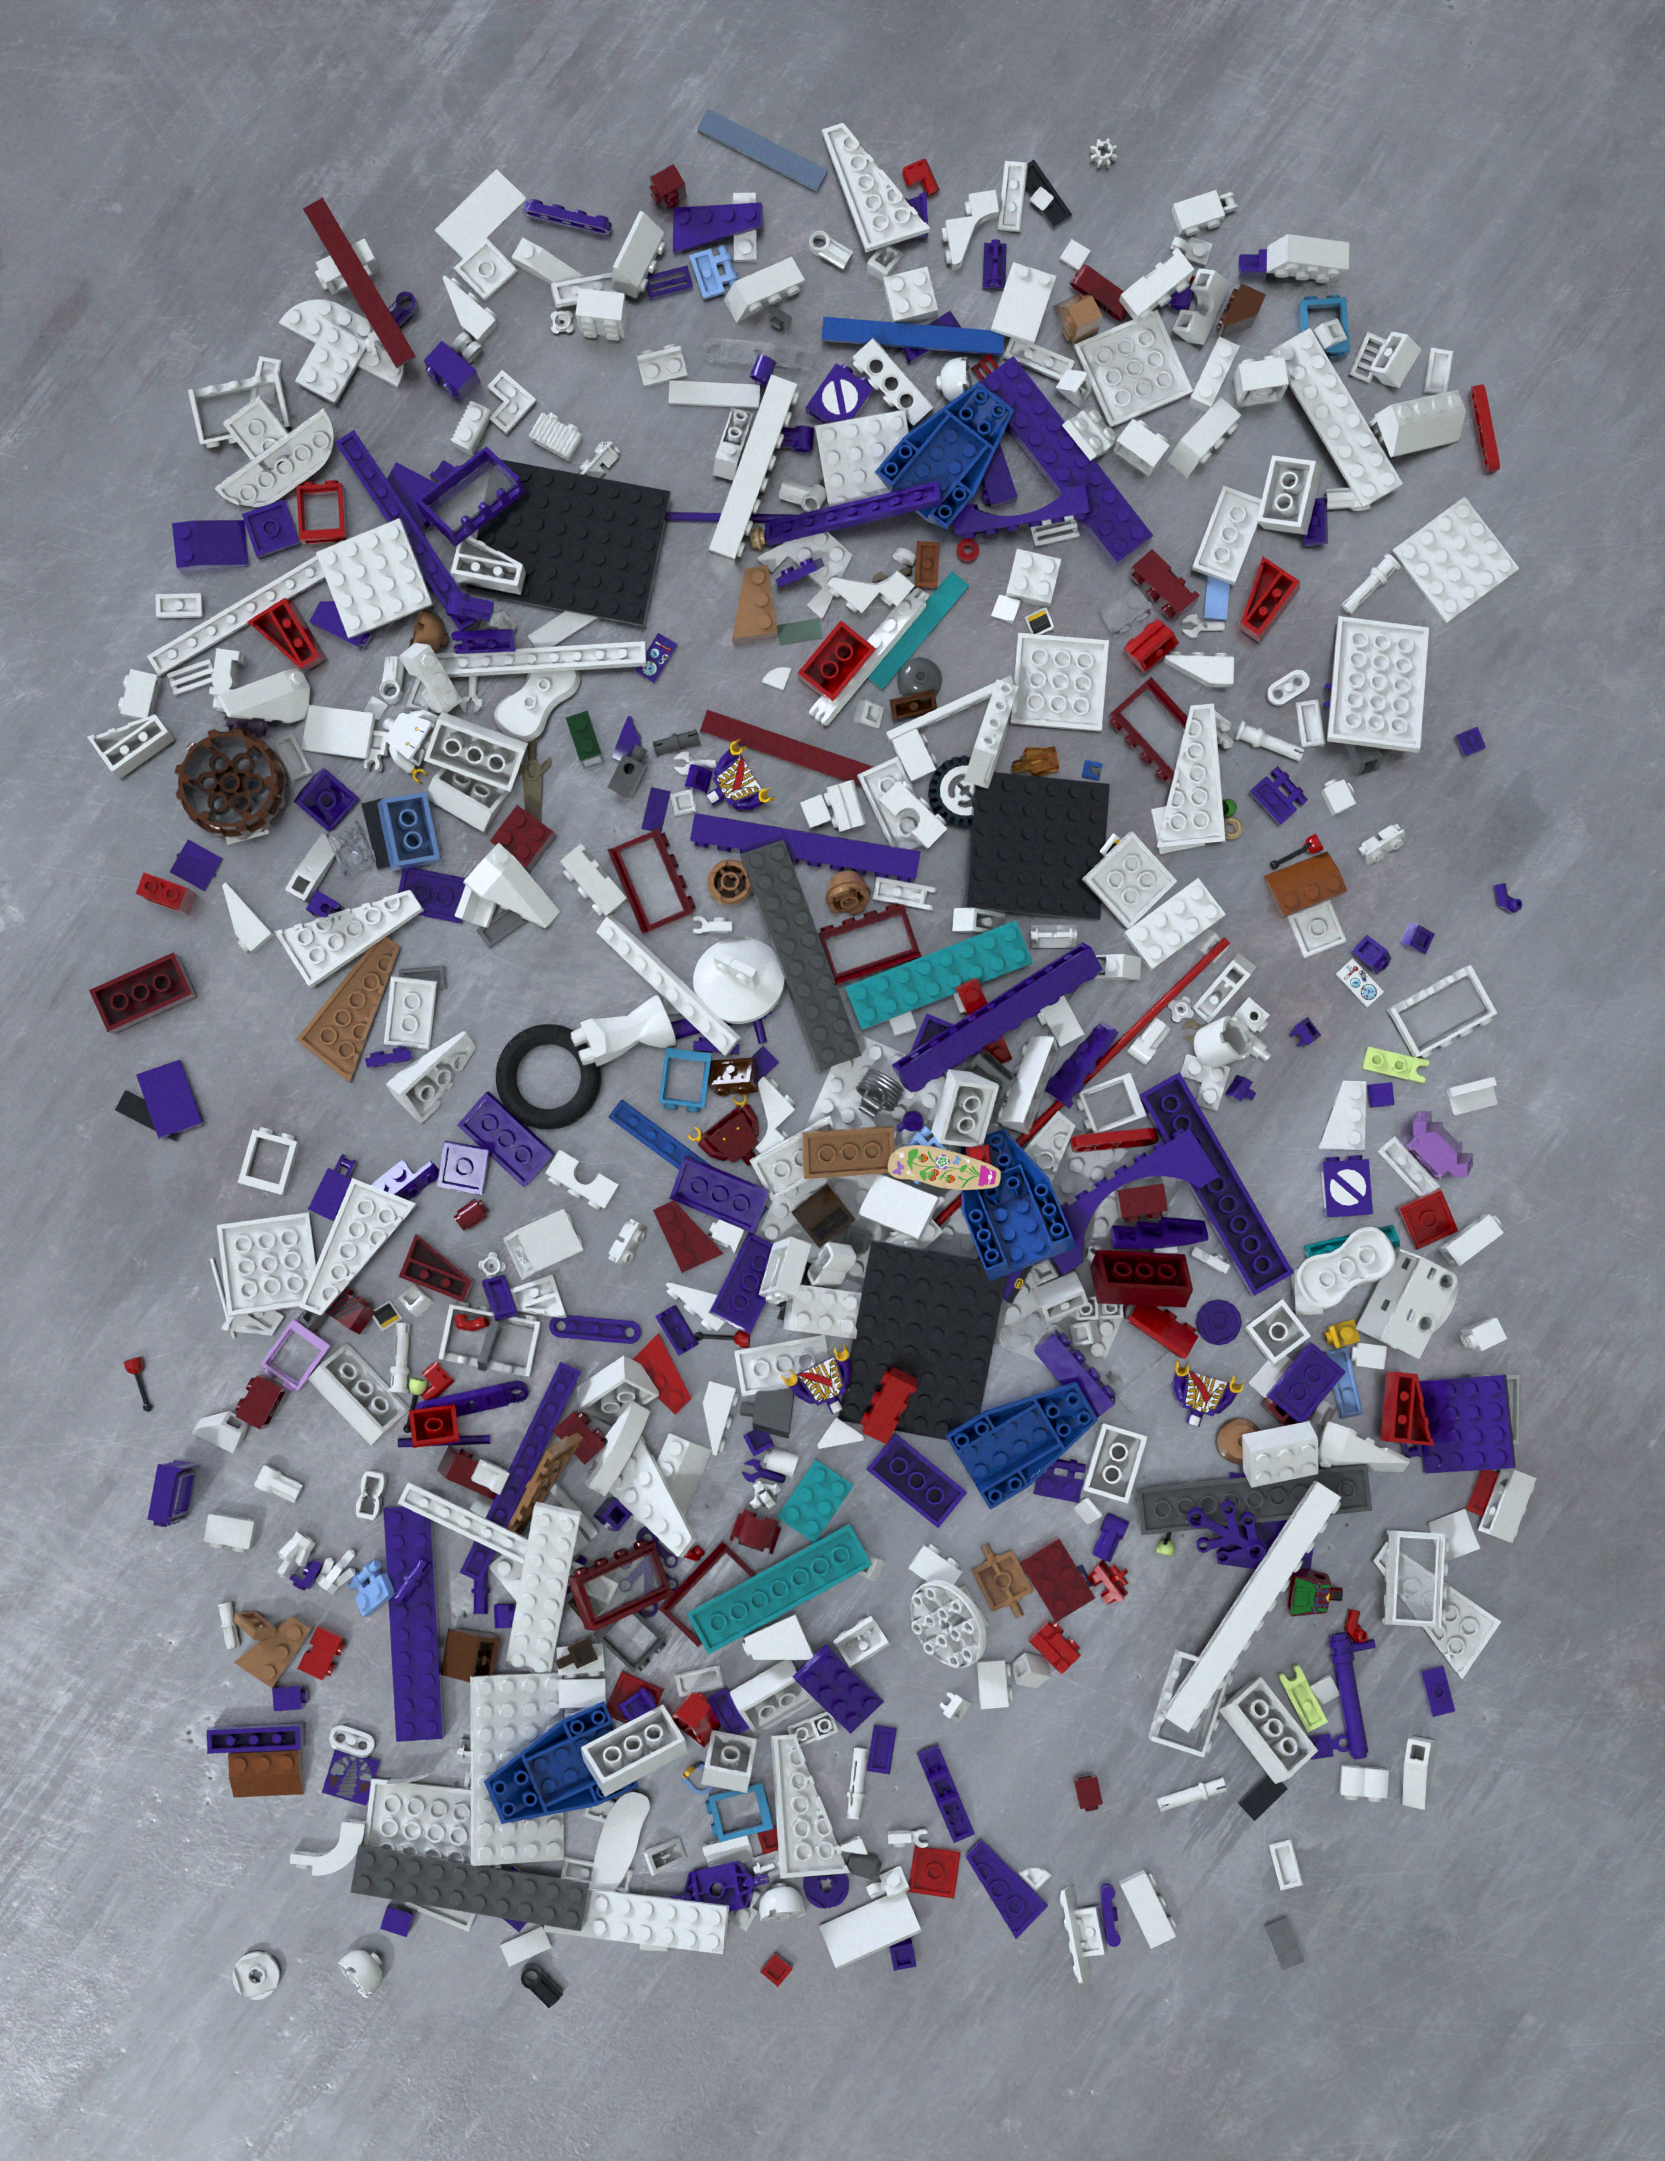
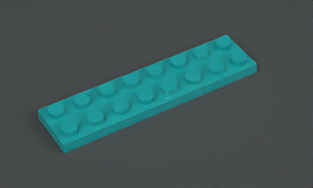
M1015 920L846 986L845 989L861 1030L954 995L957 993L955 987L976 978L979 984L1033 964L1018 923Z
M849 1523L686 1614L709 1655L870 1567L872 1563Z

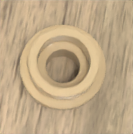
M756 527L755 530L750 531V541L753 548L761 550L764 549V544H767L765 531L761 527Z
M1235 817L1224 819L1225 838L1233 840L1240 836L1242 833V823L1239 819ZM1227 825H1233L1235 831L1232 833L1228 832Z

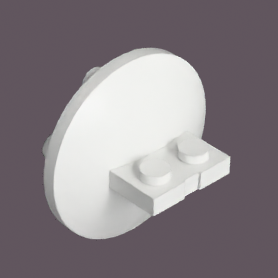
M733 937L716 943L702 955L694 971L693 986L695 994L718 1018L726 1023L744 1024L756 1021L772 1011L782 997L785 978L776 954L771 947L757 939Z
M942 1580L928 1581L914 1592L910 1605L911 1628L923 1644L924 1651L953 1668L971 1666L982 1657L986 1647L985 1627L989 1624L975 1604V1600L966 1585L958 1588ZM923 1632L927 1635V1642H924L920 1636Z

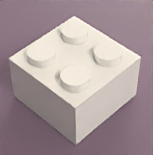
M928 267L883 277V288L892 322L912 324L938 317V307Z
M1132 419L1117 439L1113 451L1150 477L1166 456L1170 445L1164 436L1159 433L1155 435L1149 431V426L1141 420L1136 421Z
M1017 549L1006 597L1050 608L1061 559Z
M1283 1299L1244 1327L1245 1331L1272 1365L1311 1337Z
M712 1730L701 1784L747 1793L757 1739Z

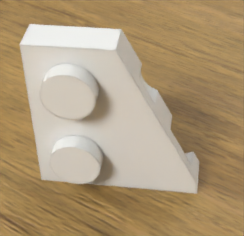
M553 1274L510 1289L518 1313L557 1318L567 1317Z

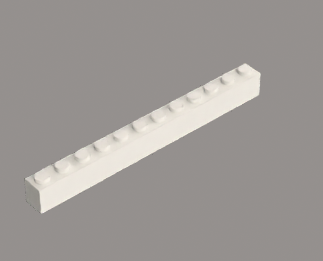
M1315 1480L1312 1482L1162 1714L1166 1719L1186 1732H1189L1191 1728L1194 1730L1201 1720L1199 1715L1203 1709L1207 1710L1214 1699L1212 1695L1216 1689L1220 1690L1225 1684V1675L1238 1664V1655L1242 1650L1246 1651L1251 1644L1252 1639L1250 1637L1254 1631L1258 1632L1264 1624L1265 1620L1263 1617L1266 1612H1271L1277 1603L1276 1597L1279 1592L1283 1593L1290 1583L1289 1577L1293 1572L1296 1573L1303 1563L1301 1559L1305 1553H1309L1315 1545L1314 1539L1317 1534L1323 1533L1328 1525L1326 1520L1331 1513L1335 1514L1341 1505V1502H1339L1341 1497Z

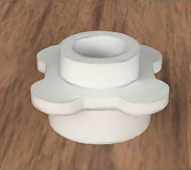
M554 311L551 314V319L553 320L551 330L553 333L558 334L564 331L571 333L574 330V326L571 323L573 318L571 311Z
M1184 996L1181 1000L1177 1001L1172 1000L1168 1004L1173 1021L1179 1022L1183 1018L1193 1017L1194 1011L1190 1008V999Z
M490 1252L486 1259L478 1263L479 1269L486 1273L488 1279L496 1277L497 1273L504 1271L506 1268L505 1263L497 1258L498 1255L495 1252Z

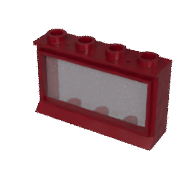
M1150 677L1110 713L1109 718L1111 720L1109 723L1117 732L1119 730L1123 732L1126 736L1124 739L1127 744L1133 749L1136 747L1142 753L1140 757L1147 765H1153L1157 770L1155 774L1158 778L1170 784L1173 780L1188 716L1156 681Z
M658 829L614 848L607 849L643 936L693 916L692 909L696 908L691 895L687 897L684 892V888L687 885L683 875L678 876L675 867L678 866L674 854H668L666 846L670 844L665 832L660 834Z
M898 903L886 906V911L877 913L876 910L863 914L864 918L855 920V917L842 921L843 925L834 928L832 924L820 928L821 932L818 933L835 980L834 985L838 987L839 984L851 980L855 981L863 976L872 973L876 974L884 969L893 966L897 967L905 962L922 957L904 905L899 906Z
M646 1539L639 1540L633 1543L634 1547L628 1550L626 1548L619 1549L613 1553L614 1556L608 1559L606 1557L597 1559L591 1567L587 1568L584 1566L573 1571L574 1574L568 1577V1583L585 1630L597 1631L675 1594L667 1580L656 1548V1542L646 1541Z
M723 1540L674 1591L675 1594L660 1605L658 1610L699 1647L702 1642L686 1613L758 1573Z

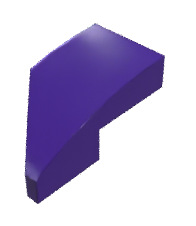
M632 716L627 717L612 758L619 761L623 755L630 756L635 744L640 747L642 744V737L633 723Z

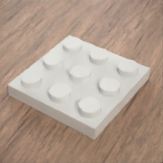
M1132 831L1082 879L1127 929H1130L1177 882Z

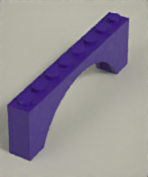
M396 462L387 480L424 535L427 527L431 528L433 524L424 515H421L416 500L436 486L437 483ZM320 601L309 621L312 626L358 650H361L363 646L366 647L372 636L370 630L351 639L348 638L334 601Z
M1183 1127L1172 1134L1174 1139L1166 1143L1163 1140L1153 1146L1155 1151L1148 1156L1145 1152L1133 1159L1135 1164L1129 1168L1123 1165L1115 1170L1114 1174L1116 1176L1110 1180L1104 1177L1094 1184L1096 1189L1089 1193L1087 1190L1082 1191L1075 1196L1077 1201L1071 1205L1067 1202L1060 1205L1076 1248L1052 1257L1063 1275L1084 1262V1238L1091 1217L1102 1201L1117 1188L1134 1180L1153 1176L1174 1177L1202 1188L1220 1176V1173L1191 1128L1186 1131Z

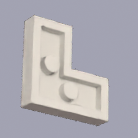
M503 370L487 386L503 402L489 419L507 435L537 400Z
M1186 1054L1180 1074L1183 1078L1201 1083L1196 1098L1199 1107L1217 1112L1230 1067L1224 1065L1216 1068L1208 1067L1198 1057Z

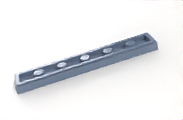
M707 109L697 127V131L816 192L827 174L826 169Z

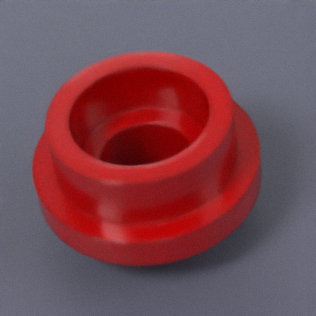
M968 538L959 542L957 545V555L961 560L970 562L977 558L979 545L976 541ZM970 546L972 552L966 553L964 547Z

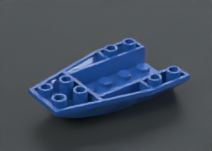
M977 382L905 435L878 467L875 474L890 492L939 481L942 489L943 505L915 512L926 521L947 529L975 495L1014 409L980 382Z
M1073 1382L986 1410L945 1434L991 1510L1032 1485L1098 1421V1418L1078 1384Z
M604 1701L560 1720L483 1780L501 1824L598 1806L639 1787L636 1780L605 1797L583 1761L581 1747L614 1730L611 1724L613 1723Z

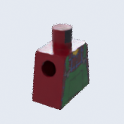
M1300 1568L1296 1573L1293 1572L1291 1574L1287 1599V1609L1290 1616L1325 1614L1328 1612L1329 1601H1342V1587H1331L1328 1574Z

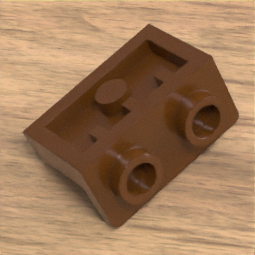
M753 1057L711 1060L708 1086L716 1095L723 1097L729 1094L748 1095L758 1092V1086L754 1083L757 1061Z

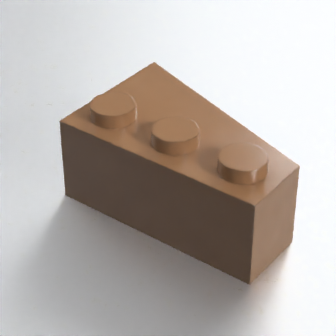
M1077 294L1053 306L1064 326L1062 332L1067 341L1071 340L1073 346L1098 334L1102 314L1092 295L1079 296Z
M768 565L745 568L732 637L733 644L778 637Z
M295 1614L276 1629L275 1637L260 1641L233 1663L273 1688L278 1684L315 1627Z

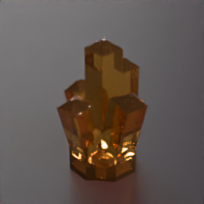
M1055 746L1048 748L1026 747L1023 752L1025 756H1021L1019 760L1013 761L1011 766L1015 772L1030 769L1033 776L1042 777L1049 772L1059 770Z

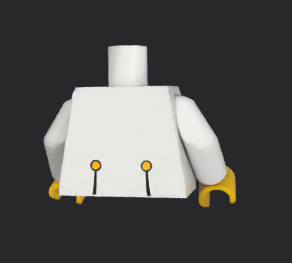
M426 710L412 711L409 714L400 713L396 721L387 718L382 726L383 730L388 732L385 741L390 744L389 752L394 763L405 772L412 773L413 779L420 783L421 781L416 778V773L421 771L426 776L427 774L423 769H416L415 765L419 767L424 759L439 716Z

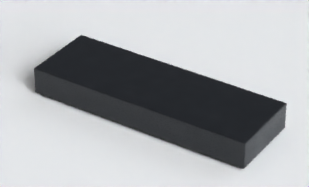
M1032 160L1028 163L1026 191L1032 197L1039 187H1042L1054 197L1043 211L1039 208L1054 229L1071 218L1072 213L1036 161Z
M381 799L361 803L377 870L390 868L377 806Z
M125 1090L115 1111L155 1131L145 1099ZM182 1132L168 1136V1138L177 1142Z

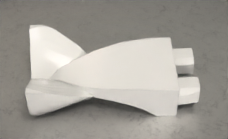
M657 995L639 1005L628 1016L589 1019L580 1022L581 1028L570 1033L575 1047L584 1043L588 1045V1048L578 1051L583 1065L594 1062L596 1066L605 1064L623 1055L638 1044V1042L659 1048H669L676 1045L672 1025Z

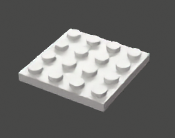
M1154 310L1153 314L1145 320L1140 318L1136 322L1134 320L1128 321L1074 344L1075 352L1084 372L1088 374L1094 395L1110 428L1193 393V389L1158 310Z
M905 410L815 425L828 507L890 493V490L875 474V471L901 439L909 433Z
M1463 497L1391 551L1445 624L1520 569L1466 497Z
M400 518L316 552L345 631L350 639L434 605L404 524Z
M1018 633L1014 685L1019 687L1011 710L1010 724L1101 732L1109 640Z
M309 1212L217 1225L228 1317L300 1306L316 1267Z

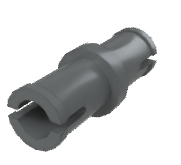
M696 729L678 735L673 733L671 737L652 741L656 756L675 749L680 751L682 747L700 743Z

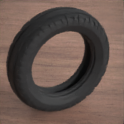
M556 1024L536 1025L514 1036L500 1054L495 1076L498 1095L506 1109L522 1123L546 1130L563 1128L581 1119L596 1101L601 1085L600 1065L596 1066L595 1062L587 1065L582 1064L578 1051L588 1048V1045L584 1043L576 1047L574 1046L570 1034L574 1030ZM541 1045H557L565 1048L572 1053L580 1067L581 1079L576 1094L569 1102L554 1109H541L529 1104L520 1094L516 1082L517 1068L522 1058L530 1050Z

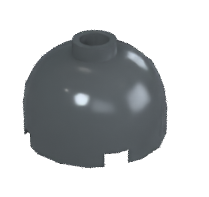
M922 657L913 658L903 664L897 678L898 688L902 696L934 690L936 698L941 690L943 681L938 666L931 660ZM930 697L920 699L919 701L929 700Z

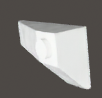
M297 667L223 693L218 698L228 717L250 720L262 718L264 721L269 722L280 720L282 723L290 724L307 718L310 686L301 668Z
M463 1031L401 1069L385 1085L395 1099L422 1124L438 1109L442 1103L440 1099L446 1089L450 1090L453 1085L451 1081L458 1071L463 1070L477 1047L467 1032Z
M1329 1421L1318 1436V1468L1320 1469L1367 1464L1368 1471L1404 1472L1410 1464L1411 1459L1390 1448H1379L1375 1446L1374 1440L1370 1438L1363 1440L1356 1436V1431Z

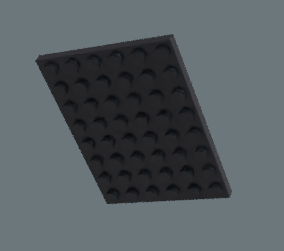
M502 460L520 477L525 493L479 528L476 540L484 542L490 548L500 551L523 564L526 575L522 592L519 595L468 584L466 592L644 626L671 492ZM493 468L490 471L484 500L487 504L497 498L496 491L499 488H503L506 491L511 487Z
M871 1240L856 1321L857 1335L856 1339H853L849 1359L852 1367L851 1382L846 1388V1392L843 1393L841 1403L844 1408L840 1410L838 1419L860 1424L865 1411L869 1413L873 1406L870 1404V1401L875 1391L880 1392L883 1386L880 1381L885 1371L890 1372L892 1366L917 1378V1389L914 1394H911L907 1402L908 1405L905 1411L903 1410L894 1431L948 1440L945 1434L981 1413L1007 1275L989 1282L981 1260Z

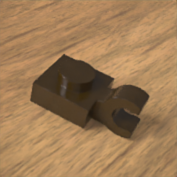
M588 1637L567 1647L570 1654L555 1660L558 1669H562L572 1663L578 1669L598 1660V1657Z

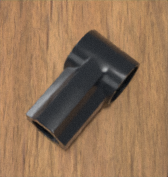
M528 1963L523 1967L521 1973V1983L523 1986L530 1989L548 2008L553 2006L563 1995V1992L542 1972V1969L536 1963ZM529 1971H534L538 1977L530 1981L525 1977V1974Z

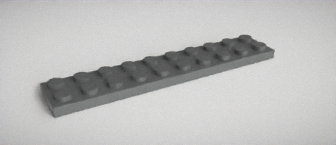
M784 839L741 854L740 858L817 1070L821 1071L862 1056L837 985H834L833 974Z
M1367 1464L1318 1469V1474L1252 1488L1246 1477L1136 1488L1141 1535L1206 1529L1204 1526L1193 1528L1189 1525L1187 1513L1194 1507L1203 1509L1206 1516L1215 1522L1228 1526L1226 1516L1222 1513L1221 1509L1222 1503L1226 1500H1230L1235 1504L1236 1511L1234 1514L1237 1525H1242L1241 1515L1246 1511L1254 1514L1255 1523L1288 1520L1314 1480L1341 1497L1339 1509L1335 1514L1331 1513L1330 1515L1372 1511ZM1226 1506L1224 1509L1230 1511L1233 1507ZM1195 1513L1192 1515V1517L1198 1518L1200 1517V1514ZM1246 1517L1244 1519L1245 1522H1250L1252 1520L1251 1517Z
M359 1845L350 1893L581 1931L589 1883L484 1865L473 1866L471 1863Z

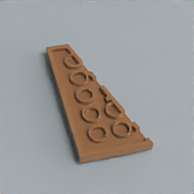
M387 936L365 952L296 1039L350 1083L400 950V946Z
M578 1432L570 1437L565 1436L561 1442L556 1441L546 1450L534 1476L525 1486L526 1491L506 1529L519 1535L523 1533L532 1519L535 1503H542L583 1441L584 1437Z

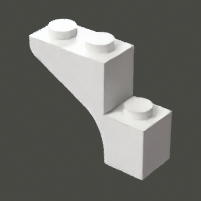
M996 190L969 194L968 202H965L966 216L969 217L945 220V228H941L943 242L948 243L949 250H945L947 264L951 263L952 271L961 268L975 229L988 220L998 218L999 208Z
M897 569L890 577L878 583L832 576L827 581V584L830 586L828 590L837 598L840 595L847 600L845 605L855 613L857 610L863 613L879 592L882 594L880 598L889 606L892 604L898 606L915 586L911 580Z
M764 1076L759 1080L758 1086L768 1121V1129L763 1140L755 1147L760 1154L790 1138L783 1130L778 1132L776 1129L795 1112L793 1108L795 1105L794 1101L787 1094L782 1096L777 1091L779 1088L777 1083L771 1077L767 1080Z

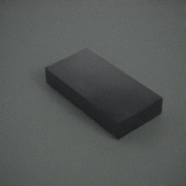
M1267 1774L1238 1804L1255 1821L1288 1788L1282 1782L1275 1784Z

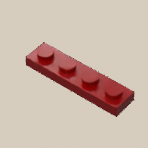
M976 978L955 987L967 1016L988 1003ZM1003 1036L998 1041L990 1042L983 1047L1001 1064L1012 1059Z

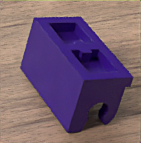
M317 890L305 910L315 917L318 915L319 917L328 918L327 913L331 912L330 909L339 912L345 908L340 903Z
M677 1305L671 1306L655 1316L678 1356L699 1344Z

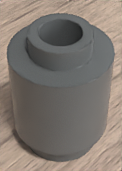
M851 1853L847 1867L851 1874L873 1880L874 1876H879L882 1863L878 1862L879 1857L869 1854Z

